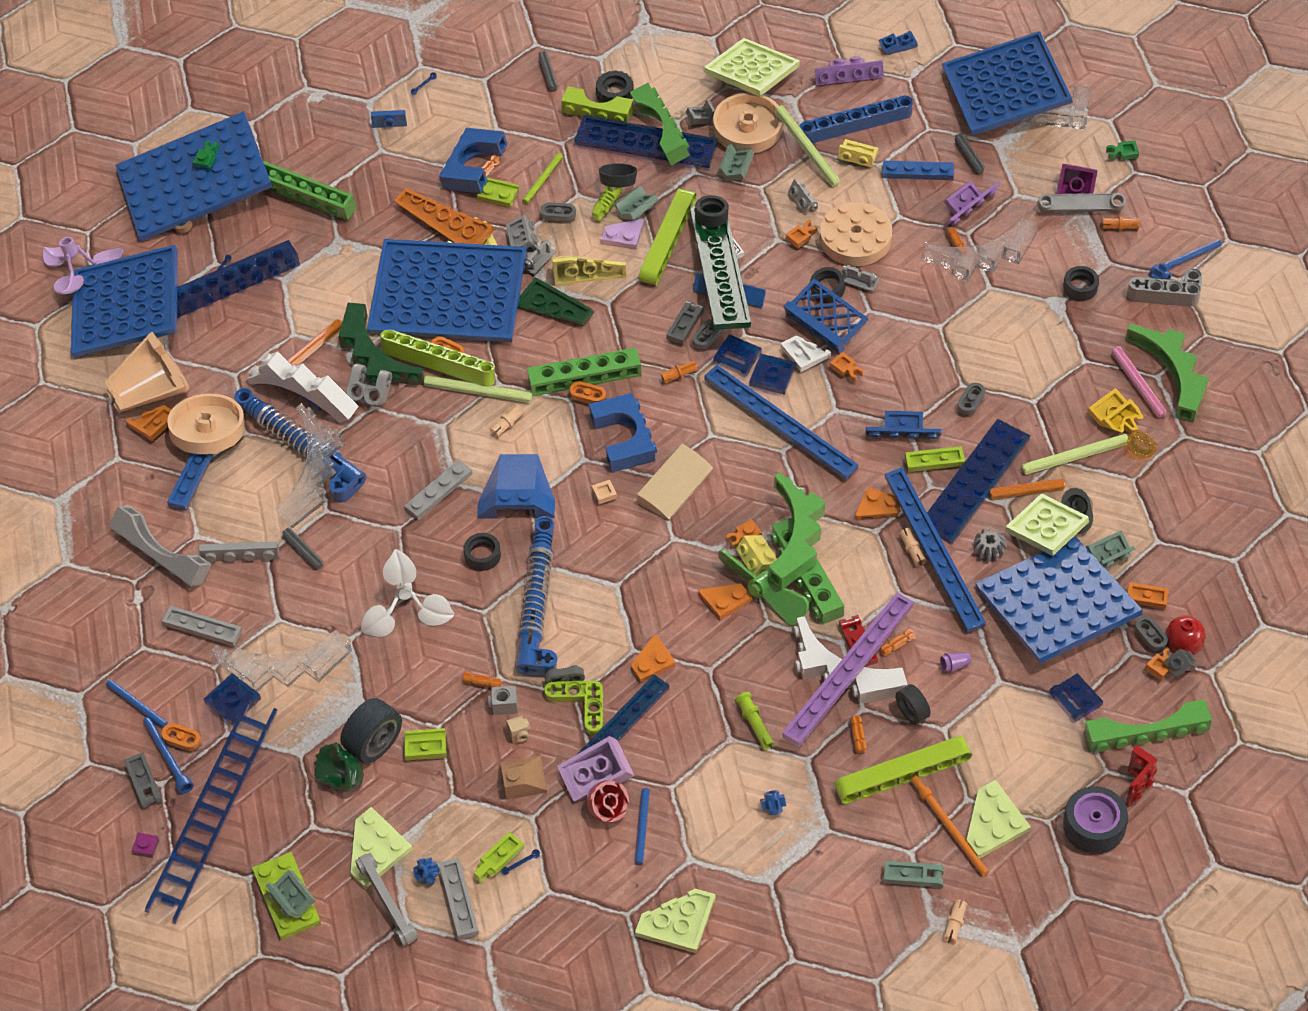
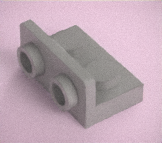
M522 215L506 224L511 246L526 247V249L531 246L534 250L538 248L537 243L539 240L534 231L536 227L531 219L529 220L525 215Z

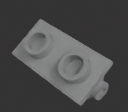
M794 179L788 191L792 199L804 215H807L809 210H817L818 202L812 196H809L810 193L804 183Z
M549 240L542 241L541 245L525 259L524 269L535 275L556 253L555 250L551 249V242Z
M844 265L842 268L845 283L871 292L874 291L880 280L878 276H875V273L872 274L863 270L860 272L859 269L850 265Z

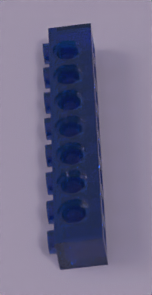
M287 240L178 286L177 318L300 266L298 253L291 242Z

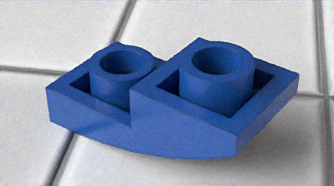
M911 31L897 37L893 33L879 39L885 54L903 52L918 46Z

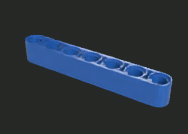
M903 95L802 122L799 127L811 143H816L907 119L912 116L913 99L910 96Z

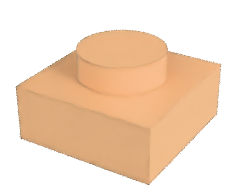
M610 480L592 485V490L599 504L617 499V494Z

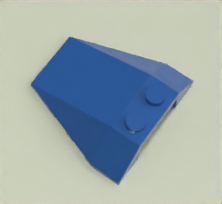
M500 454L478 501V519L497 518V510L534 509L535 518L541 516L555 518V499L538 454Z

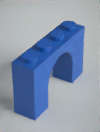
M466 128L460 136L456 147H454L445 167L440 172L439 180L443 188L482 193L483 187L488 182L484 169L463 165L467 160L477 155L502 156L508 145L504 132Z
M632 393L589 404L590 417L595 430L615 424H623L631 427L636 432L626 442L605 447L606 459L612 473L655 461V453H657L656 444L651 442V431L649 427H645V416L643 413L640 414L639 401L634 399Z

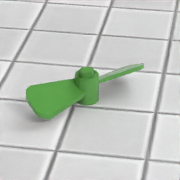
M723 549L718 551L720 561L727 568L749 581V593L756 598L763 597L788 625H797V618L806 615L809 609V602L805 596L787 588L781 590L768 578V570H764L756 576Z

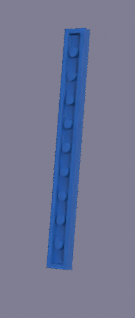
M716 365L704 375L706 382L844 480H847L858 470L859 464L720 366Z
M903 467L885 473V479L966 632L969 633L984 627L986 622Z

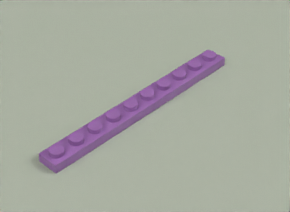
M899 593L893 596L782 732L783 738L798 747L801 746L911 610L914 604L913 601Z

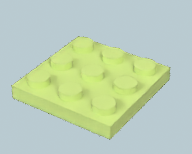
M1041 494L1006 526V532L1053 556L1089 523V517Z

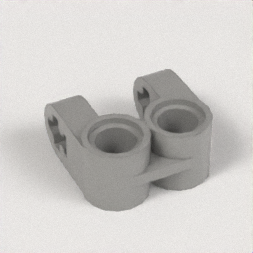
M354 364L347 387V395L354 401L374 406L383 405L387 400L392 373L381 370L376 386L363 384L366 366ZM360 387L361 394L357 397L355 391ZM378 392L379 397L374 401L373 394Z

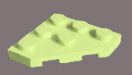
M996 780L978 789L966 842L980 859L1031 830V826Z
M372 807L355 820L351 876L364 889L369 887L371 882L366 874L362 875L355 863L358 857L371 853L378 866L376 871L381 877L413 850L412 846Z
M693 889L681 898H674L661 904V907L651 912L649 910L642 913L635 936L697 953L716 899V894Z

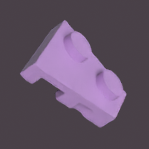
M644 219L605 226L601 244L637 249L644 226Z

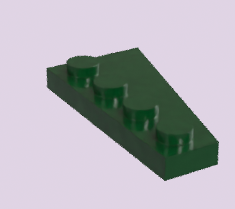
M536 277L519 298V309L579 326H584L594 314L593 309Z

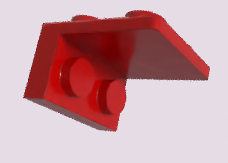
M1138 745L1132 750L1128 772L1135 778L1129 786L1125 804L1128 807L1133 802L1137 803L1141 799L1145 788L1149 789L1155 781L1153 777L1158 770L1156 768L1158 759Z

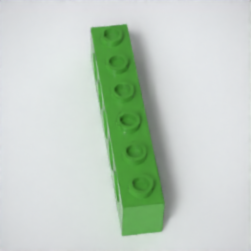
M263 161L273 186L267 190L345 220H349L356 209L352 194Z
M627 348L620 351L527 368L532 397L570 390V386L579 381L596 385L642 376L637 348Z
M792 517L772 525L770 538L773 544H777L780 555L788 546L789 542L787 541H790L793 534ZM817 559L816 565L795 581L798 588H802L804 596L813 607L812 611L815 618H819L823 625L843 617L844 604Z

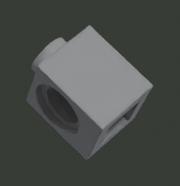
M516 686L491 687L492 695L488 696L489 708L493 707V714H517Z

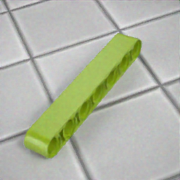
M680 188L677 190L640 269V282L658 285L690 216V207L695 205L696 192Z
M385 330L381 333V351L384 354L478 385L491 386L495 382V366L489 361L393 330Z
M957 736L841 777L833 785L841 802L848 804L911 782V779L915 776L922 778L964 763L972 757V752L964 737Z

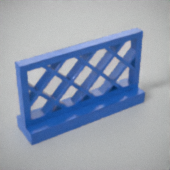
M813 279L791 302L787 301L784 305L787 316L839 354L845 349L844 345L868 321V317L816 279ZM816 286L820 289V294L810 295V290ZM820 298L821 305L810 306V299ZM823 298H833V304L823 305ZM800 300L808 301L807 307H799L797 304ZM845 307L847 308V313L837 314L836 308ZM834 308V315L824 316L823 309ZM821 309L820 317L811 316V310ZM850 317H859L861 319L858 324H850ZM847 318L848 325L837 326V319ZM834 319L835 326L826 327L824 325V320ZM848 329V334L843 339L838 336V330Z

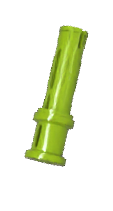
M750 692L741 693L735 698V704L739 705L742 710V717L749 721L763 750L771 749L769 744L773 747L775 742L772 740L759 716L758 706L754 705Z

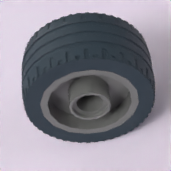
M379 698L368 699L353 711L344 724L340 743L358 760L364 763L374 762L385 754L397 739L402 727V717L394 708Z

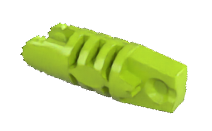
M607 186L593 207L592 216L595 221H601L610 211L623 190L622 187H616L614 190L613 187Z

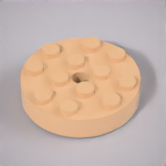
M740 93L730 96L722 101L714 112L713 127L715 137L726 148L729 144H733L736 151L752 149L754 153H761L775 145L782 135L783 122L775 113L779 105L764 95L757 96L753 93Z
M860 202L843 203L831 209L824 216L820 226V243L824 252L838 263L850 266L869 265L883 258L889 251L892 243V224L888 216L872 204Z
M200 394L181 401L170 411L167 421L170 439L174 445L184 452L194 454H217L228 449L240 440L245 430L241 406L232 398L220 394Z

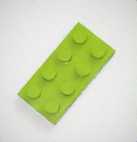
M292 852L252 867L281 940L321 924L314 904L299 919L292 916L287 917L280 910L281 905L268 894L270 891L266 885L268 883L275 884L288 870H292L306 887Z

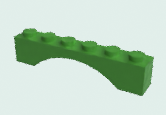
M647 82L631 91V96L641 114L652 116L663 124L660 145L669 163L673 165L690 156L687 150L690 147L685 138L681 139L683 135L680 129H675L677 125L673 117L669 119L671 114L667 107L663 108L665 104L661 97L657 98L659 94L656 88H651Z
M1205 699L1184 703L1172 716L1152 724H1123L1106 717L1085 722L1084 734L1090 753L1096 751L1104 752L1112 748L1121 749L1128 745H1143L1150 741H1164L1167 738H1180L1193 733L1202 734L1210 730L1212 718Z

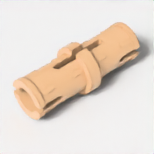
M516 404L507 414H503L500 417L501 420L490 428L491 433L495 432L493 434L495 437L498 438L508 427L511 428L514 422L525 413L523 409L519 410L521 406Z
M905 528L906 534L904 530H901L899 535L906 546V552L910 553L915 566H921L920 561L924 565L927 560L920 550V543L915 540L911 529Z
M961 900L954 901L951 915L948 916L946 921L948 925L943 936V940L947 943L950 935H952L951 944L957 941L959 929L964 923L963 916L967 908L965 901L962 902L961 908H959Z

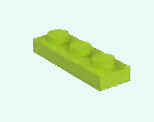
M962 446L905 452L908 472L965 466Z

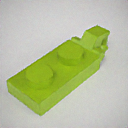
M508 832L480 858V862L477 864L479 868L473 872L474 879L482 883L488 876L493 877L525 848V844Z

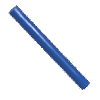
M1218 239L1164 264L1170 268L1222 246V242Z
M112 679L106 682L107 687L144 715L151 718L160 727L164 728L168 725L165 719Z
M643 788L641 791L635 864L639 866L643 865L650 794V789Z

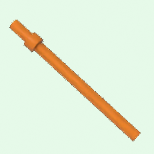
M918 776L913 777L911 782L919 791L918 795L923 801L928 803L982 877L986 876L989 871L934 799L932 791L929 787H925Z

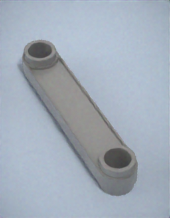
M1120 193L1044 194L1038 199L1037 206L1042 212L1120 211L1124 208L1126 199ZM1046 200L1050 205L1044 206L1041 201ZM1113 200H1120L1122 204L1116 205Z
M368 853L358 857L355 860L356 866L362 875H367L397 928L395 933L402 946L413 943L418 939V935L411 923L407 925L376 871L378 866L373 855Z

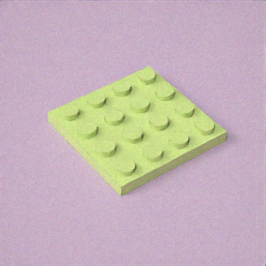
M743 38L706 65L704 73L754 95L761 96L797 69L800 65V60Z

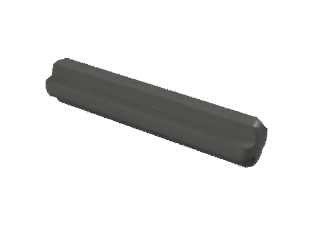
M546 51L539 52V60L550 91H556L558 84Z
M962 133L956 134L955 142L977 174L983 173L985 166Z
M288 527L283 530V537L315 569L318 570L324 565L323 560L291 528Z

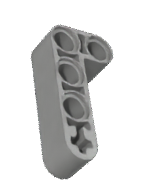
M1190 268L1185 272L1184 281L1134 277L1129 281L1127 297L1131 301L1195 306L1200 298L1202 273L1196 268Z

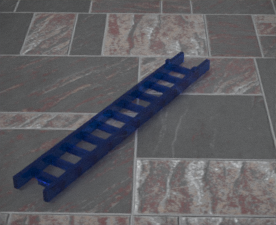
M247 697L145 906V912H150L157 897L164 904L172 907L174 905L178 906L172 919V923H177L277 715L278 709L273 708L266 724L245 716L251 704V698ZM241 722L262 730L258 741L237 733ZM233 739L255 747L250 758L228 750ZM225 756L246 764L242 775L220 767ZM217 773L238 781L233 793L211 785ZM208 791L230 799L225 810L203 802ZM200 808L222 816L216 828L195 820ZM191 826L213 834L208 846L186 837ZM182 844L204 851L199 863L177 855ZM174 861L196 870L191 881L169 873ZM165 879L187 888L182 900L160 892Z

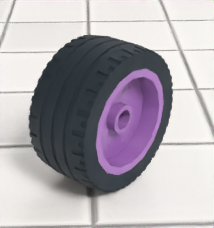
M1098 786L1085 787L1075 792L1065 807L1063 817L1064 832L1069 842L1079 850L1090 854H1103L1116 848L1122 841L1128 824V811L1122 798L1112 790Z

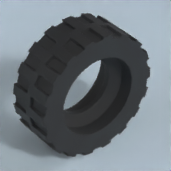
M613 70L603 73L598 77L596 81V95L600 103L609 102L617 96L632 99L630 92L634 90V84L631 76L627 73ZM611 85H620L623 87V90L611 93L606 88Z

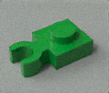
M207 140L204 143L205 149H199L192 162L194 167L211 169L217 157L215 152L219 149L218 143L215 141L211 146L210 141Z
M1135 140L1118 142L1117 146L1108 145L1106 147V153L1110 152L1108 154V159L1110 160L1119 156L1121 160L1139 158V151Z

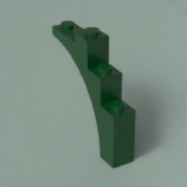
M348 302L338 336L340 347L353 349V364L366 366L365 376L367 385L376 386L381 370L392 373V383L424 385L423 368L395 361L375 346L366 330L368 317L366 304Z

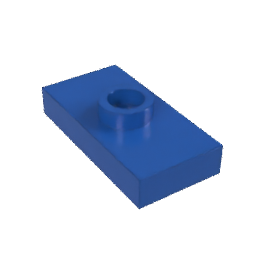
M406 111L371 112L372 127L407 126Z

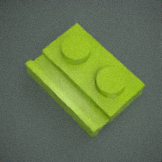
M487 178L488 182L483 187L482 193H478L477 199L511 208L517 192L520 190L519 185Z
M445 728L404 731L406 761L447 757Z

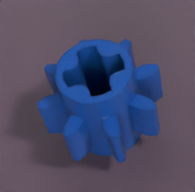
M1160 263L1159 266L1155 264L1151 268L1149 276L1155 279L1170 280L1172 273L1169 272V266Z
M778 790L765 792L764 798L760 799L762 810H767L768 815L782 813V807L787 806L784 794L780 795Z
M431 857L417 860L418 865L413 867L414 877L421 884L435 882V877L439 875L438 864L432 861Z

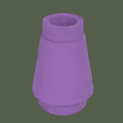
M945 653L944 656L940 657V666L944 672L951 673L971 664L969 653Z

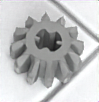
M991 528L988 531L982 529L981 534L977 533L973 541L975 555H980L981 560L987 558L988 562L991 558L997 561L999 556L1004 555L1007 543L1004 535H999V530L992 532Z

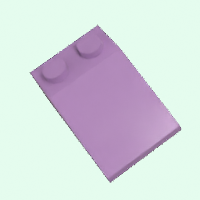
M610 736L557 766L574 802L587 798L590 789L597 783L609 780L621 784L635 776L618 740Z

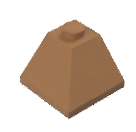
M541 755L500 762L506 800L547 793Z

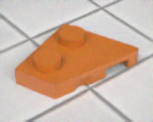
M742 584L698 590V595L719 620L724 619L752 602V596Z

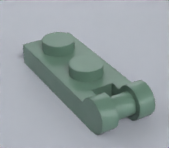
M885 860L884 883L929 886L934 889H941L944 883L942 879L944 866L940 864ZM927 873L933 874V877H927Z

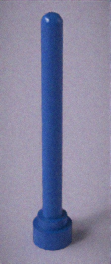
M144 718L143 722L176 778L175 786L178 792L185 794L191 791L194 784L190 777L183 775L151 718Z

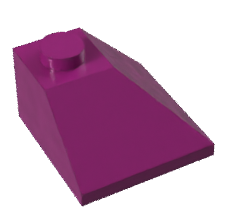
M1063 163L1057 194H1093L1098 170Z

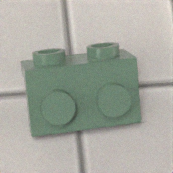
M729 144L719 166V171L726 181L744 179L754 152L752 149L736 151L733 144Z
M637 186L616 202L615 207L622 219L633 221L639 219L644 211L652 209L654 207L653 204L658 201L656 194H646L642 186Z
M1122 530L1086 546L1104 568L1115 564L1113 560L1117 558L1121 561L1130 557V552L1135 550L1134 546H1129Z
M288 870L275 884L268 883L266 885L270 891L268 893L269 896L281 905L280 910L287 917L292 916L299 919L316 901L292 870Z

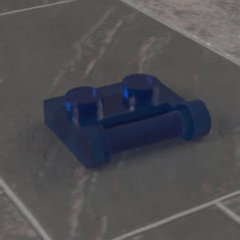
M729 334L716 352L713 362L730 366L747 376L751 367L762 353V348ZM727 354L732 357H735L739 360L744 361L745 364L743 365L739 362H736L732 359L725 357L724 355Z
M1078 673L1061 684L1054 685L1049 690V694L1053 698L1056 697L1071 714V718L1075 722L1103 705V700ZM1064 691L1078 705L1080 709H1077L1069 701V699L1063 694Z

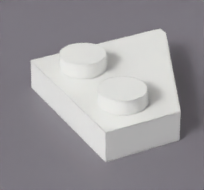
M794 336L781 343V349L800 372L831 357L829 350L826 349L824 352L816 348V344L806 342L798 336Z

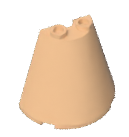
M153 332L148 334L104 382L108 388L106 393L112 400L115 398L116 403L114 406L119 413L190 390L182 372Z

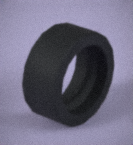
M703 196L695 203V219L698 223L707 227L721 226L728 220L729 204L719 196ZM706 209H716V210H719L720 212H719V213H707V212H704V210H706Z
M1076 266L1066 272L1063 288L1066 295L1077 301H1086L1092 299L1098 291L1099 276L1093 269L1086 266ZM1082 278L1088 280L1092 285L1088 288H1077L1071 284V281Z
M824 267L815 271L811 276L810 282L813 279H816L818 282L827 278L835 279L838 281V286L832 292L840 298L844 295L846 289L844 276L838 269ZM816 286L811 289L812 295L820 294V290ZM831 297L823 298V303L833 302Z
M476 533L470 536L463 546L465 561L474 570H489L494 568L500 561V543L491 534ZM479 545H487L494 549V552L486 558L480 559L471 555V551Z
M909 684L896 692L895 698L898 707L910 723L917 725L930 717V706L923 693L915 685Z

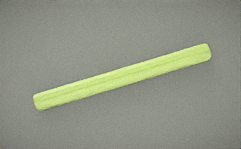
M778 106L775 110L777 116L832 187L837 186L840 179L784 106Z
M428 375L424 378V386L524 403H530L532 400L531 392L495 386H482L471 382Z
M1122 434L1022 464V471L1027 475L1129 444V438L1127 434Z

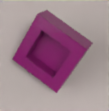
M138 832L131 850L133 855L153 858L159 842L158 836Z

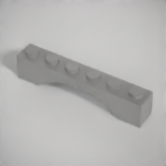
M117 506L109 527L115 530L117 535L126 538L129 544L141 549L144 555L155 559L158 565L166 567L170 574L181 578L184 584L188 586L203 585L212 564L199 555L184 556L165 549L153 537L146 525L144 516L131 506Z

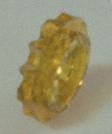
M1142 430L1134 431L1127 439L1129 449L1136 456L1149 458L1157 450L1156 446L1158 443L1154 442V437H1150L1148 432L1143 433ZM1141 441L1145 442L1143 447H1141Z

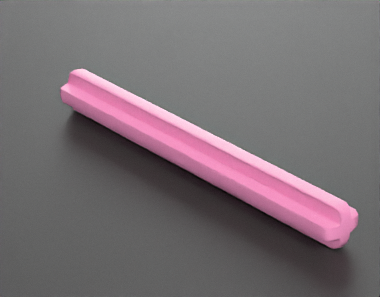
M1119 346L1113 348V357L1158 418L1164 417L1167 412L1122 348Z

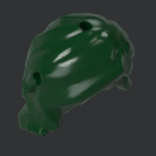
M337 742L329 745L326 744L319 749V753L315 756L317 760L314 762L315 777L318 779L319 784L329 785V787L343 792H351L360 786L364 773L360 762L353 754L343 750Z

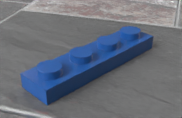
M883 160V178L953 180L954 162Z
M191 453L167 501L169 507L187 510L214 454Z

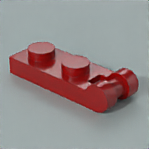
M855 615L849 620H839L840 629L851 649L865 632L859 615ZM854 626L855 630L850 631L849 628ZM876 654L873 655L865 667L878 663Z

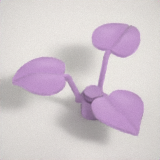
M66 237L60 240V247H44L43 260L48 267H57L64 261L68 262L70 276L58 279L54 284V290L58 294H69L80 289L84 283L81 275L74 276L71 259L77 256L78 251L92 264H99L121 258L124 249L122 247L102 251L91 259L80 248V245H75L72 237Z

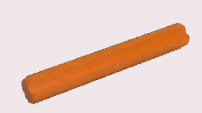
M336 319L287 361L295 366L302 363L340 331L342 321Z
M1061 478L992 488L989 491V495L992 500L1064 490L1065 481Z

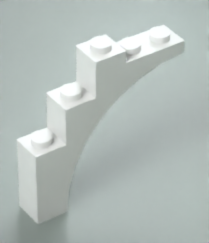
M278 351L266 354L261 360L262 364L253 366L248 372L250 375L246 381L250 385L258 383L272 384L292 390L320 406L339 423L349 420L358 408V405L328 375L317 378L303 363L297 366L291 365Z
M805 616L797 618V626H794L795 637L800 639V643H798L800 652H798V660L795 661L797 673L801 672L803 680L824 676L825 681L842 659L828 651L816 639L808 626ZM864 667L847 689L852 688L853 695L858 698L859 704L895 698L896 692L908 684L903 668L872 669Z

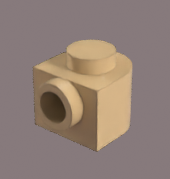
M521 715L506 720L507 730L512 743L524 742L529 738L528 730H530V725L527 718L523 719Z

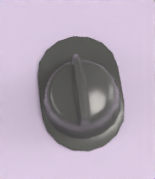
M1070 488L1063 494L1061 503L1089 517V523L1077 533L1083 534L1093 524V502L1082 489Z

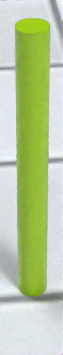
M561 153L556 154L522 199L524 204L527 205L561 161L563 158Z

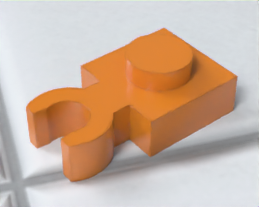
M808 220L805 222L804 227L798 225L786 234V240L799 249L811 240V235L817 233L818 226L815 225L813 228H810L811 221Z
M844 352L840 353L830 362V368L843 377L848 374L853 382L857 381V376L854 374L863 376V369L856 367V361Z
M751 519L736 527V533L727 534L726 541L735 540V542L731 543V548L736 549L744 536L762 535V531Z
M1169 648L1164 649L1161 656L1157 653L1145 667L1146 671L1160 681L1171 671L1164 662L1165 659L1170 657L1167 655L1170 650Z

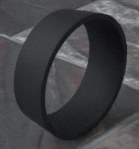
M623 163L603 165L599 168L600 182L608 187L620 188L631 186L636 182L637 168Z

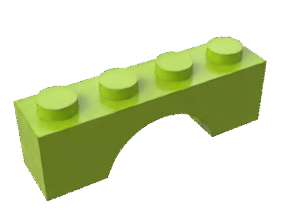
M567 86L561 100L562 113L617 125L628 126L634 113L632 99L617 96L609 102L596 103L585 96L584 89Z

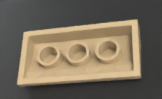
M681 444L637 494L638 504L669 521L713 471V467L695 451Z

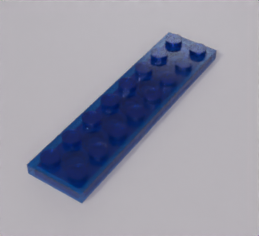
M583 115L574 139L575 145L668 161L660 145L663 134L662 128ZM681 132L683 135L681 139L685 138L690 147L687 149L690 156L677 163L710 168L718 145V138Z
M997 418L967 458L965 464L961 466L927 512L941 539L950 544L955 542L989 496L990 489L997 485L1026 446L1031 435Z

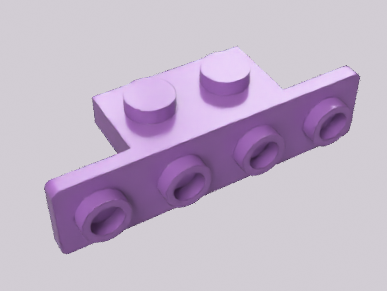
M859 56L850 57L849 60L836 58L829 62L828 67L815 68L816 85L884 77L882 60L865 62Z
M970 180L947 198L944 203L954 216L943 224L945 228L949 224L954 226L961 220L959 217L962 214L964 216L968 215L973 210L972 206L976 205L978 207L985 201L984 197L986 195L991 197L997 192L995 188L1000 183L997 181L981 194Z

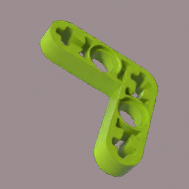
M560 681L550 682L545 686V697L550 702H585V730L587 734L598 736L602 733L603 687L600 682ZM571 688H577L579 693L571 695L568 691ZM594 688L596 689V698H592V689ZM562 689H565V695H562ZM552 690H556L554 695L551 694ZM591 705L600 707L596 712H591L588 709ZM592 718H596V728H592Z

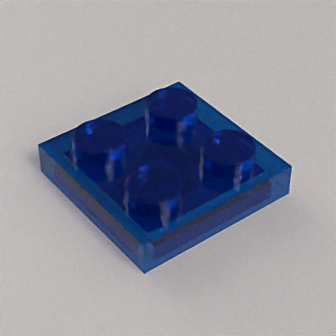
M761 353L750 378L749 386L785 395L796 369V362Z
M231 673L203 700L206 705L233 725L261 700V696L239 677Z

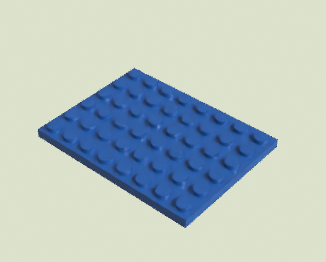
M244 111L115 165L141 242L273 187ZM209 140L212 146L216 141L219 149L215 152L217 157L211 169L194 167L192 162L199 149H205L204 143Z
M384 239L367 332L369 334H381L385 330H393L418 337L513 342L527 253L526 247Z

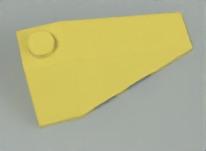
M577 256L552 258L555 286L627 277L625 262Z

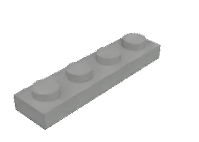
M460 460L456 461L405 504V511L417 520L421 519L473 474L472 469Z
M277 541L199 544L200 556L208 562L279 559L280 557Z
M171 605L162 619L164 626L235 647L243 632L240 626Z
M456 858L440 862L439 867L458 940L479 935L460 859Z

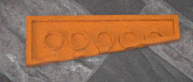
M407 188L394 201L402 209L453 243L483 244L495 230L492 225L471 218L465 213L457 212L449 206L441 205L437 201L426 198Z

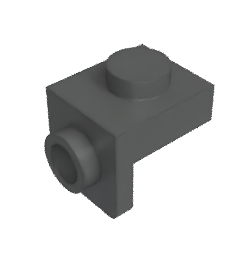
M706 100L703 108L688 107L685 113L692 124H710L715 108L710 100Z
M1179 649L1164 661L1176 677L1186 670L1192 671L1197 668V665L1194 663L1196 661L1194 655L1190 651L1187 652Z

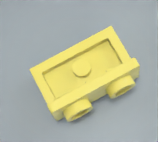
M845 139L843 145L839 146L838 159L872 167L879 148Z
M762 535L744 536L736 548L737 553L748 570L756 576L759 575L761 570L769 569V566L777 559Z

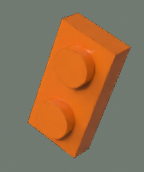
M1129 582L1127 593L1138 605L1166 609L1169 589Z

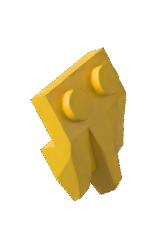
M1116 388L1087 410L1100 426L1121 433L1124 430L1129 433L1136 432L1138 427L1134 420L1139 421L1144 418L1136 404L1131 399L1127 401Z

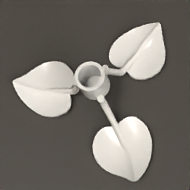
M395 549L383 567V577L388 583L397 585V594L388 612L383 606L377 605L371 607L365 613L361 622V631L366 635L376 637L390 634L395 626V620L390 614L399 598L407 600L412 597L421 608L418 613L419 619L427 625L436 626L444 624L454 617V612L449 602L438 594L429 595L424 599L423 604L420 603L415 593L412 592L411 582L416 578L415 565L408 556Z

